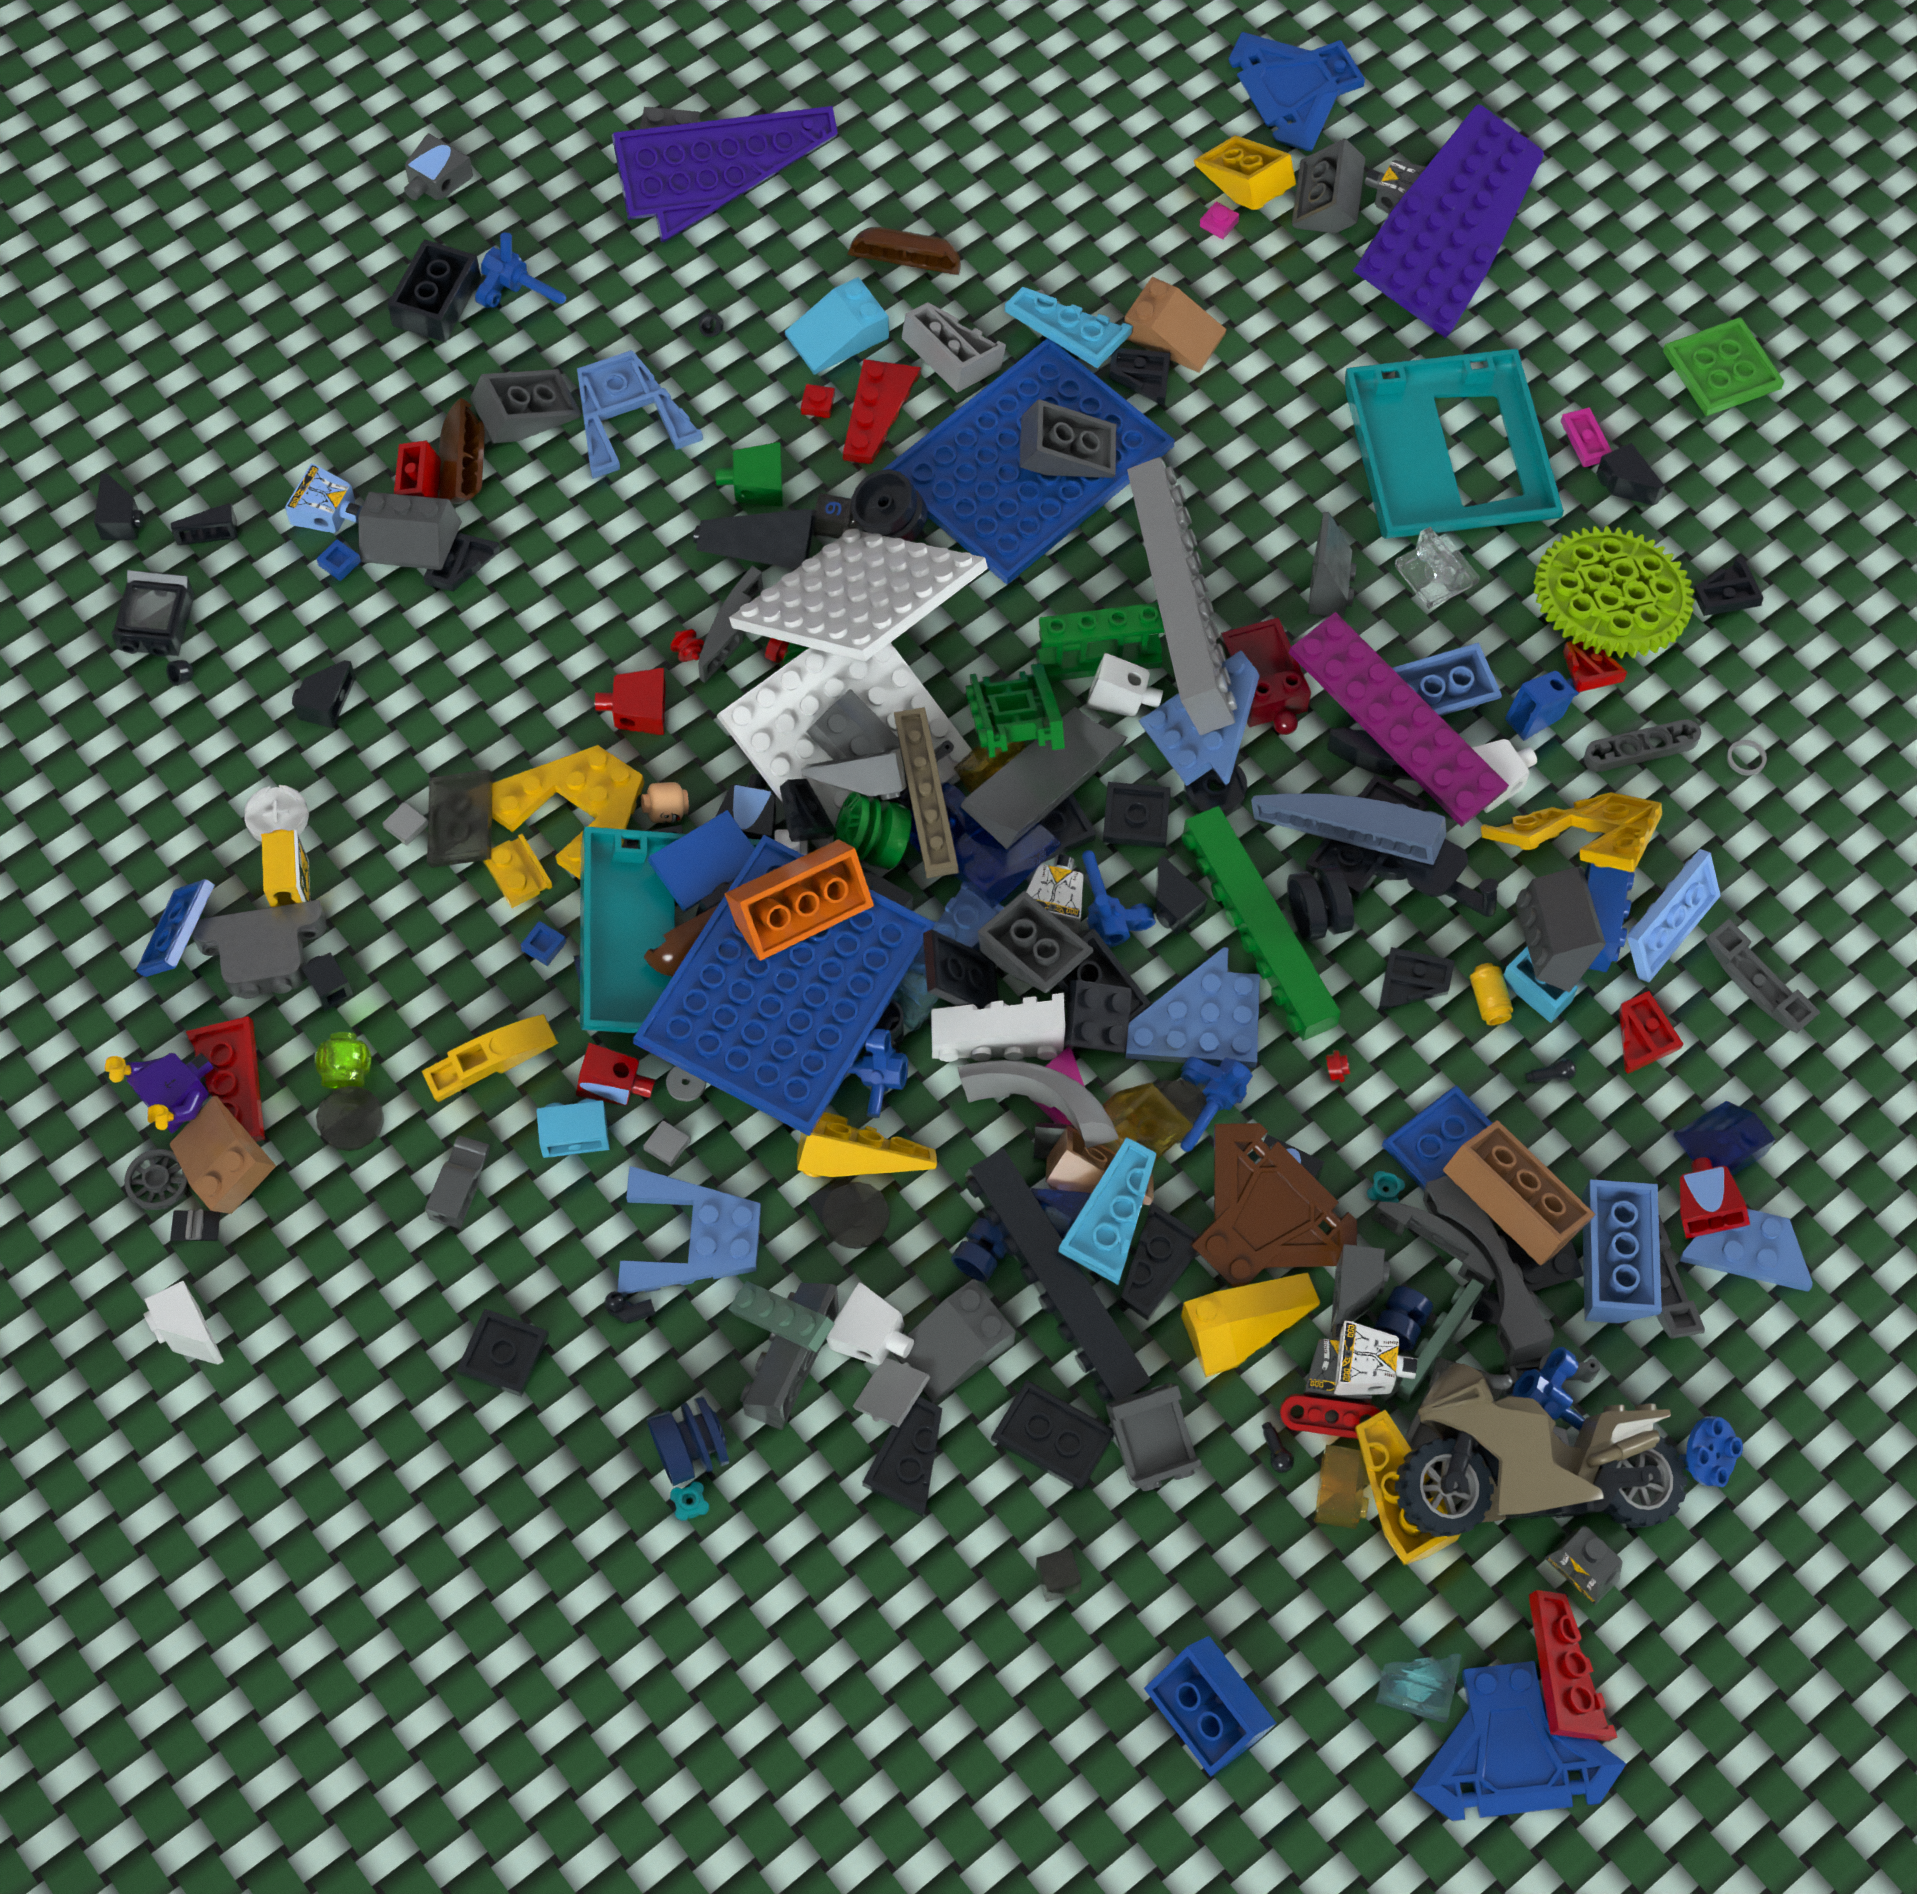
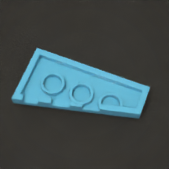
M1022 287L1005 303L1006 313L1095 368H1098L1132 334V325L1123 323L1120 326L1109 322L1110 318L1101 314H1098L1097 317L1082 312L1083 308L1073 304L1071 306H1064L1057 303L1056 298Z
M1126 1137L1060 1244L1058 1252L1119 1285L1156 1159L1155 1152Z

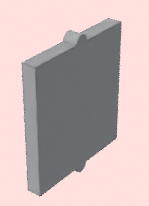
M885 1358L870 1378L853 1407L855 1410L870 1415L876 1422L882 1420L900 1427L931 1377L927 1373L912 1368L908 1362L901 1364Z

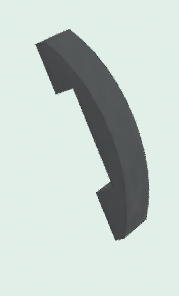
M1730 919L1705 939L1715 958L1735 984L1760 1009L1787 1029L1797 1034L1821 1013L1798 989L1792 992L1748 947L1752 941Z
M1379 1202L1372 1217L1374 1221L1399 1237L1402 1236L1407 1227L1461 1261L1462 1266L1458 1275L1469 1282L1475 1279L1484 1285L1483 1291L1488 1292L1496 1275L1484 1255L1459 1230L1424 1210L1400 1203Z
M1659 1215L1662 1312L1656 1315L1671 1339L1704 1333L1705 1328L1694 1300H1688L1669 1252L1671 1242Z

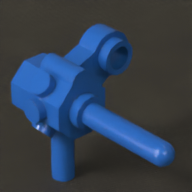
M507 232L500 235V249L491 248L481 263V273L486 278L477 289L475 295L476 303L486 308H494L500 302V291L504 286L514 292H518L521 286L524 285L558 304H563L566 301L565 294L528 275L527 264L521 260L517 253L512 251V235Z
M1091 850L1084 851L1082 859L1095 897L1093 904L1088 907L1089 915L1086 921L1089 929L1094 928L1110 948L1123 944L1130 938L1129 931H1143L1154 926L1156 920L1152 909L1148 908L1147 904H1137L1130 909H1125L1120 904L1118 898H1111V896L1107 895L1095 854Z
M874 1029L869 1034L866 1040L867 1052L863 1058L854 1061L848 1073L857 1074L864 1086L872 1087L867 1116L871 1118L880 1117L884 1092L888 1091L889 1088L903 1090L908 1076V1058L906 1054L896 1053L895 1048H892L890 1030Z
M1191 1056L1181 1068V1078L1191 1086H1198L1199 1083L1205 1085L1202 1092L1207 1102L1181 1142L1180 1146L1183 1151L1189 1152L1194 1148L1218 1110H1230L1234 1104H1240L1247 1095L1246 1086L1253 1075L1248 1067L1236 1059L1225 1057L1219 1067Z
M1556 1348L1551 1352L1540 1372L1536 1369L1525 1371L1515 1382L1512 1395L1514 1397L1536 1400L1553 1420L1561 1418L1579 1432L1585 1421L1584 1417L1570 1408L1573 1403V1397L1561 1388L1565 1379L1571 1378L1579 1366L1576 1356L1566 1348Z

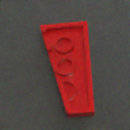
M863 360L843 450L844 461L873 464L887 438V432L892 423L894 424L898 418L899 410L904 401H907L911 394L912 386L921 375V367Z
M246 1016L186 1031L189 1041L194 1047L195 1057L202 1053L214 1067L205 1075V1083L212 1097L216 1096L255 1142L265 1140L253 1020Z
M1541 1590L1529 1594L1550 1734L1607 1742L1617 1738L1614 1726H1608L1602 1710L1607 1707L1602 1693H1596L1590 1677V1673L1594 1672L1590 1659L1586 1658L1581 1652L1578 1641L1582 1637L1566 1594Z

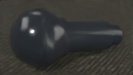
M1563 1058L1553 1064V1066L1531 1070V1072L1525 1073L1527 1083H1537L1551 1079L1569 1081L1576 1075V1066L1570 1059Z
M1266 1422L1262 1425V1429L1271 1451L1270 1464L1276 1472L1286 1473L1294 1466L1293 1454L1283 1447L1279 1435L1271 1422Z

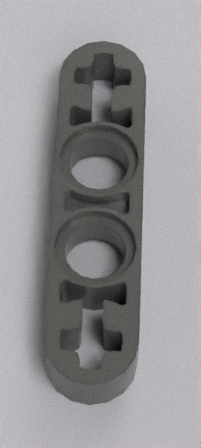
M1687 719L1595 740L1586 748L1583 757L1584 764L1592 771L1602 772L1687 752L1697 746L1701 737V728L1694 721ZM1681 731H1684L1686 735H1692L1691 738L1687 739L1685 735L1680 736ZM1659 737L1665 742V746L1661 748L1654 747L1650 744L1649 738ZM1625 743L1631 744L1636 749V753L1631 755L1625 754L1621 751L1620 745ZM1594 752H1597L1599 756L1605 755L1604 759L1600 760L1598 756H1593Z

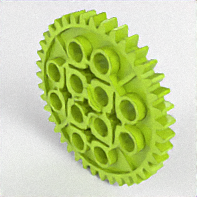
M1593 526L1591 533L1587 529L1582 528L1580 535L1575 531H1571L1570 537L1563 535L1560 542L1555 540L1552 548L1548 547L1545 555H1542L1534 580L1536 585L1534 593L1538 595L1536 603L1542 604L1540 608L1541 613H1548L1546 617L1547 622L1555 621L1554 630L1563 628L1562 637L1573 636L1572 644L1574 645L1580 641L1584 642V650L1593 646L1595 654H1599L1604 649L1608 657H1611L1613 651H1616L1619 658H1623L1625 652H1628L1632 658H1635L1637 651L1645 657L1649 649L1653 653H1657L1659 647L1666 649L1669 642L1674 643L1677 636H1681L1684 628L1687 627L1694 608L1692 606L1695 599L1692 598L1694 589L1689 588L1692 581L1685 579L1688 572L1686 570H1679L1682 563L1680 561L1671 562L1674 556L1673 553L1663 554L1664 546L1655 548V540L1653 539L1647 543L1644 542L1643 534L1634 538L1632 530H1629L1624 535L1621 528L1617 527L1615 533H1611L1608 526H1605L1603 532H1600L1596 526Z

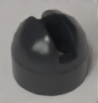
M708 313L700 318L698 326L704 336L714 337L722 332L724 322L718 314ZM715 320H716V325H715L714 330H713V332H712V331H710V330H711V328L713 327V324H714V322H715Z
M176 660L167 664V676L174 686L191 681L194 669L187 661Z

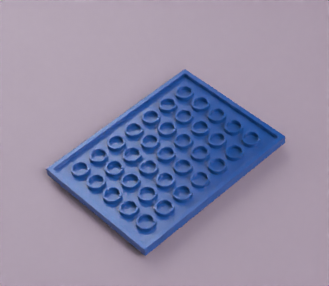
M1047 338L882 470H895L908 478L926 503L928 509L927 517L970 554L985 557L988 569L1008 585L1130 484L1127 469L1164 456L1174 447L1175 440L1058 344ZM1040 399L1116 424L1115 476L1113 478L1053 476L1021 468V416Z
M763 835L728 891L805 855ZM869 889L874 904L873 907L760 961L735 924L727 899L724 896L635 1034L633 1044L810 1136L865 1045L868 1036L874 1030L923 948V933L931 929L933 930L935 922Z

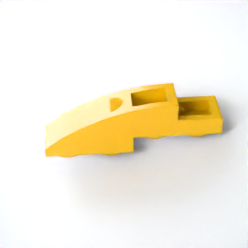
M541 1014L501 1027L447 1052L449 1057L424 1069L422 1073L434 1099L440 1102L496 1071L500 1074L553 1047L558 1044V1041L546 1016Z

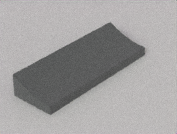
M1074 707L1062 717L1064 749L1052 750L1049 741H1045L1046 746H1039L1036 739L965 798L960 807L1008 849L1118 753L1128 737L1101 726Z

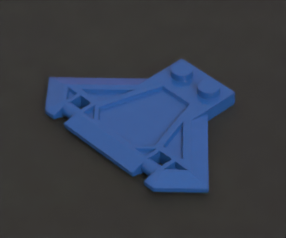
M1241 32L1229 57V63L1232 68L1242 67L1243 71L1237 73V77L1266 126H1277L1278 130L1272 133L1275 141L1310 152L1313 151L1337 96L1364 87L1365 78L1341 40L1310 51Z
M1535 1661L1469 1668L1462 1671L1468 1711L1412 1790L1451 1821L1465 1820L1464 1808L1477 1807L1479 1818L1570 1808L1573 1807L1572 1795L1584 1794L1587 1805L1601 1803L1627 1763L1595 1739L1550 1734L1546 1704L1542 1700ZM1579 1771L1580 1779L1569 1781L1567 1772ZM1472 1784L1474 1792L1461 1793L1460 1785Z

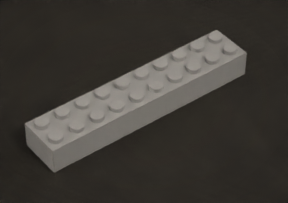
M1158 457L1131 467L1127 471L1180 699L1198 733L1203 735L1236 723L1233 710L1237 709V704L1231 691L1228 692L1227 686L1231 685V680L1226 667L1222 668L1221 662L1226 661L1220 643L1216 644V638L1220 637L1215 621L1210 620V615H1213L1214 611L1209 597H1205L1204 592L1208 591L1206 580L1203 574L1199 575V569L1203 568L1200 556L1197 551H1193V547L1197 546V541L1192 529H1188V525L1192 523L1186 506H1182V503L1186 502V497L1182 486L1175 485L1177 479L1172 466L1166 467L1162 458Z

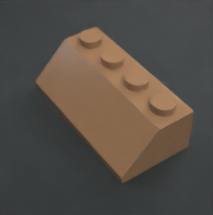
M1498 1120L1464 1143L1443 1169L1453 1182L1467 1193L1540 1266L1557 1254L1596 1215Z

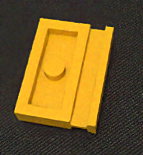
M523 834L518 835V838L511 842L508 840L481 854L482 860L511 908L539 895L540 891L546 888L548 890L553 888L551 880Z

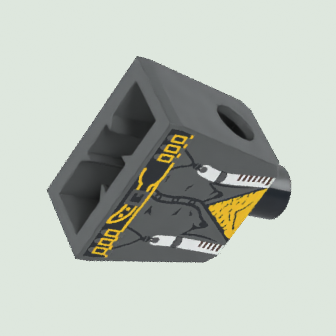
M1394 160L1385 174L1370 169L1365 179V185L1377 189L1376 207L1389 214L1426 167Z
M1336 1324L1332 1329V1340L1319 1339L1303 1394L1370 1403L1372 1394H1334L1340 1332L1343 1324Z
M1586 1526L1569 1532L1545 1556V1559L1594 1606L1620 1579L1623 1561Z

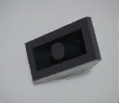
M1632 443L1601 457L1596 474L1599 482L1606 486L1613 496L1653 506L1659 503L1665 486Z
M101 473L94 524L101 540H138L139 528H143L144 525L143 511L138 510L134 498L109 474Z
M344 660L304 678L301 687L294 691L292 697V705L299 720L334 728L356 679L351 661Z
M1162 856L1158 860L1156 874L1155 914L1163 927L1172 929L1178 935L1205 913L1208 898L1168 859Z

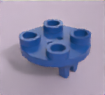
M1706 1416L1699 1420L1691 1430L1687 1442V1454H1680L1678 1460L1682 1459L1683 1463L1686 1464L1685 1470L1691 1472L1694 1479L1700 1484L1724 1487L1729 1481V1476L1733 1472L1737 1458L1742 1454L1743 1443L1739 1437L1735 1436L1733 1428L1725 1419L1716 1416Z

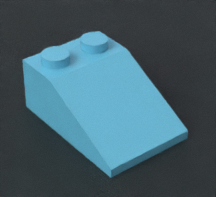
M857 277L831 290L786 329L785 336L815 375L888 339L889 316L861 279Z

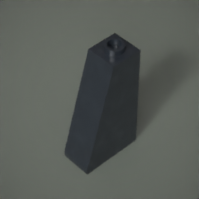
M800 509L701 520L700 526L697 525L695 528L693 542L697 544V551L797 569L802 565L803 561L809 559L817 510Z

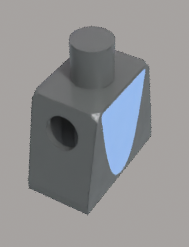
M428 133L405 164L409 184L404 187V191L409 198L415 201L424 193L435 200H442L473 177L470 157Z

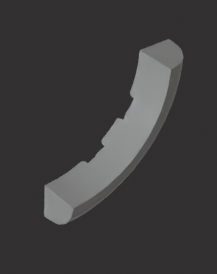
M1008 1060L985 1061L957 1067L968 1103L987 1098L1009 1097L1011 1094L1026 1095L1032 1101L1044 1104L1050 1108L1056 1107L1062 1111L1079 1132L1086 1149L1119 1139L1110 1117L1100 1102L1083 1085L1061 1072L1037 1064Z

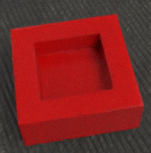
M806 384L801 403V414L830 418L835 398V388Z

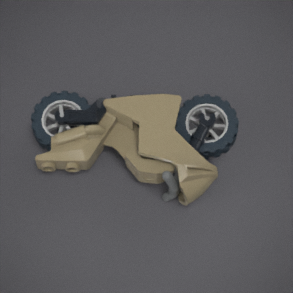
M1454 1363L1441 1374L1418 1408L1420 1422L1426 1424L1440 1439L1418 1445L1413 1451L1408 1452L1403 1458L1405 1460L1404 1464L1399 1465L1396 1473L1399 1475L1398 1481L1395 1482V1492L1398 1491L1399 1493L1397 1503L1400 1509L1403 1508L1406 1512L1405 1518L1410 1523L1414 1522L1418 1525L1416 1529L1419 1531L1432 1533L1431 1536L1435 1537L1459 1535L1471 1531L1475 1525L1481 1522L1521 1518H1565L1601 1511L1605 1514H1610L1612 1516L1611 1520L1618 1524L1625 1523L1626 1527H1649L1669 1520V1516L1675 1515L1679 1511L1678 1505L1684 1502L1686 1493L1683 1492L1684 1486H1687V1476L1683 1475L1682 1470L1685 1468L1682 1459L1678 1460L1675 1455L1678 1452L1672 1445L1668 1446L1665 1444L1666 1440L1660 1437L1659 1432L1653 1428V1423L1671 1416L1670 1409L1657 1410L1656 1404L1636 1405L1635 1411H1625L1624 1405L1603 1407V1413L1585 1419L1574 1447L1562 1442L1553 1432L1556 1422L1536 1400L1508 1396L1493 1401L1494 1399L1489 1389L1510 1388L1513 1381L1509 1375H1483L1476 1369L1460 1363ZM1636 1455L1635 1467L1626 1458ZM1645 1459L1648 1460L1651 1465L1644 1466ZM1426 1473L1430 1477V1479H1426L1424 1481V1475ZM1646 1488L1656 1492L1652 1502ZM1636 1491H1638L1642 1505L1631 1501ZM1452 1496L1463 1500L1458 1511L1455 1509ZM1434 1497L1431 1503H1429L1427 1499ZM1442 1498L1448 1514H1442L1436 1510Z

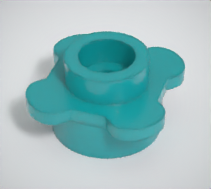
M1377 1171L1373 1175L1374 1183L1372 1187L1367 1190V1197L1371 1201L1378 1200L1381 1202L1398 1203L1397 1197L1399 1192L1405 1188L1404 1181L1392 1173ZM1383 1187H1387L1389 1191H1383Z
M692 1482L689 1487L682 1489L675 1487L671 1490L670 1499L675 1502V1516L678 1520L686 1521L688 1518H695L708 1512L709 1504L704 1501L702 1494L704 1487L700 1482ZM691 1498L693 1502L691 1504H687L686 1500Z

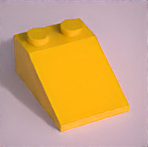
M1236 135L1194 159L1195 166L1236 204L1251 210L1262 208L1265 203L1283 195L1286 190L1296 185L1291 154Z

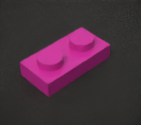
M1590 407L1562 415L1560 422L1583 467L1599 464L1603 455L1612 452Z

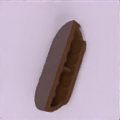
M884 227L864 229L855 236L848 251L850 256L959 275L961 269L958 252L948 241L939 237Z
M462 398L449 410L440 435L439 457L441 458L438 498L449 499L451 504L469 501L482 487L484 424L482 421L478 422L476 416L469 409L472 405Z
M718 905L664 934L663 937L666 941L654 950L648 949L644 959L657 972L673 977Z

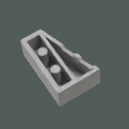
M927 302L905 314L901 339L958 393L1001 369L1006 344L997 341L995 344L982 337V331L976 328L971 331L960 325L958 318Z

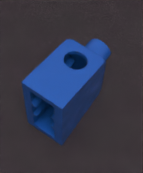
M1550 672L1522 684L1505 720L1521 739L1525 741L1560 720L1568 709L1573 697L1577 696L1580 692L1575 690L1572 678L1565 680L1559 672Z

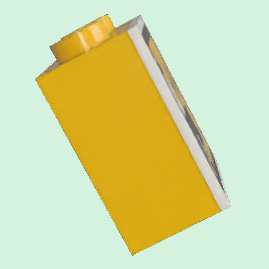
M278 829L271 833L261 834L263 889L270 907L311 901L309 860L298 831Z

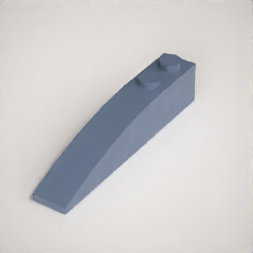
M1287 793L1253 796L1251 800L1255 820L1434 865L1446 837L1445 816L1438 815L1432 811L1425 812L1409 808L1404 804H1393L1355 796Z

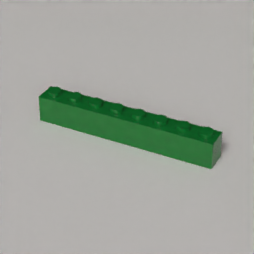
M1216 806L1186 819L1184 830L1181 834L1182 842L1188 851L1192 850L1200 874L1207 876L1214 898L1218 902L1221 901L1226 908V917L1229 924L1233 928L1237 927L1241 934L1243 948L1248 954L1252 953L1255 958L1256 968L1260 977L1263 980L1267 979L1275 1003L1278 1006L1282 1005L1287 1013L1286 1018L1290 1029L1294 1033L1298 1032L1302 1041H1305L1337 1027L1341 1014L1338 1006L1221 808Z

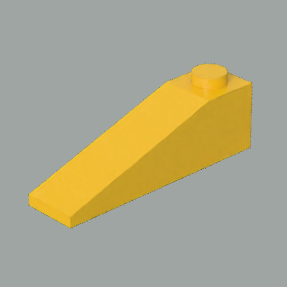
M824 1112L810 1136L802 1132L800 1135L797 1152V1170L811 1177H820L821 1175L839 1177L936 1169L937 1166L935 1149L901 1137H892L891 1140H888L878 1133L876 1128L866 1126L865 1129L860 1130L847 1125L848 1118Z
M1307 1272L1221 1290L1186 1301L1183 1305L1181 1318L1206 1378L1241 1365L1250 1355L1258 1349L1265 1347L1274 1337L1286 1328H1290L1318 1307L1320 1300Z
M1383 1410L1357 1425L1355 1430L1382 1529L1403 1565L1428 1558L1457 1541L1461 1534L1449 1537L1431 1536L1432 1533L1419 1531L1416 1529L1418 1525L1414 1522L1410 1523L1404 1516L1406 1514L1404 1509H1400L1397 1503L1399 1493L1398 1491L1395 1492V1482L1399 1478V1475L1396 1473L1399 1465L1404 1464L1405 1460L1403 1458L1405 1455L1413 1450L1387 1411ZM1426 1473L1424 1475V1481L1426 1479H1430V1477ZM1434 1497L1427 1499L1429 1503H1431ZM1442 1498L1436 1510L1442 1514H1448Z

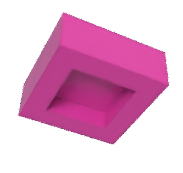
M1216 201L1200 219V227L1224 239L1239 222L1240 214Z

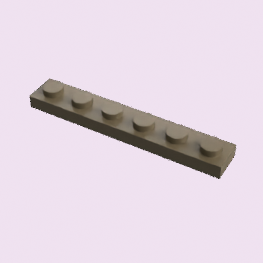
M925 707L894 712L926 879L959 873Z

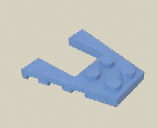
M632 350L577 368L592 479L620 470L619 460L601 421L654 403L675 450L703 440L701 430L696 429L690 422L689 416L682 408H678L671 399V395L665 388H661L655 381L654 375Z
M629 1166L626 1196L628 1203L693 1205L688 1263L620 1261L617 1292H620L622 1297H626L629 1293L644 1290L645 1293L661 1290V1287L680 1283L683 1286L693 1284L696 1280L711 1277L719 1279L756 1271L761 1203Z

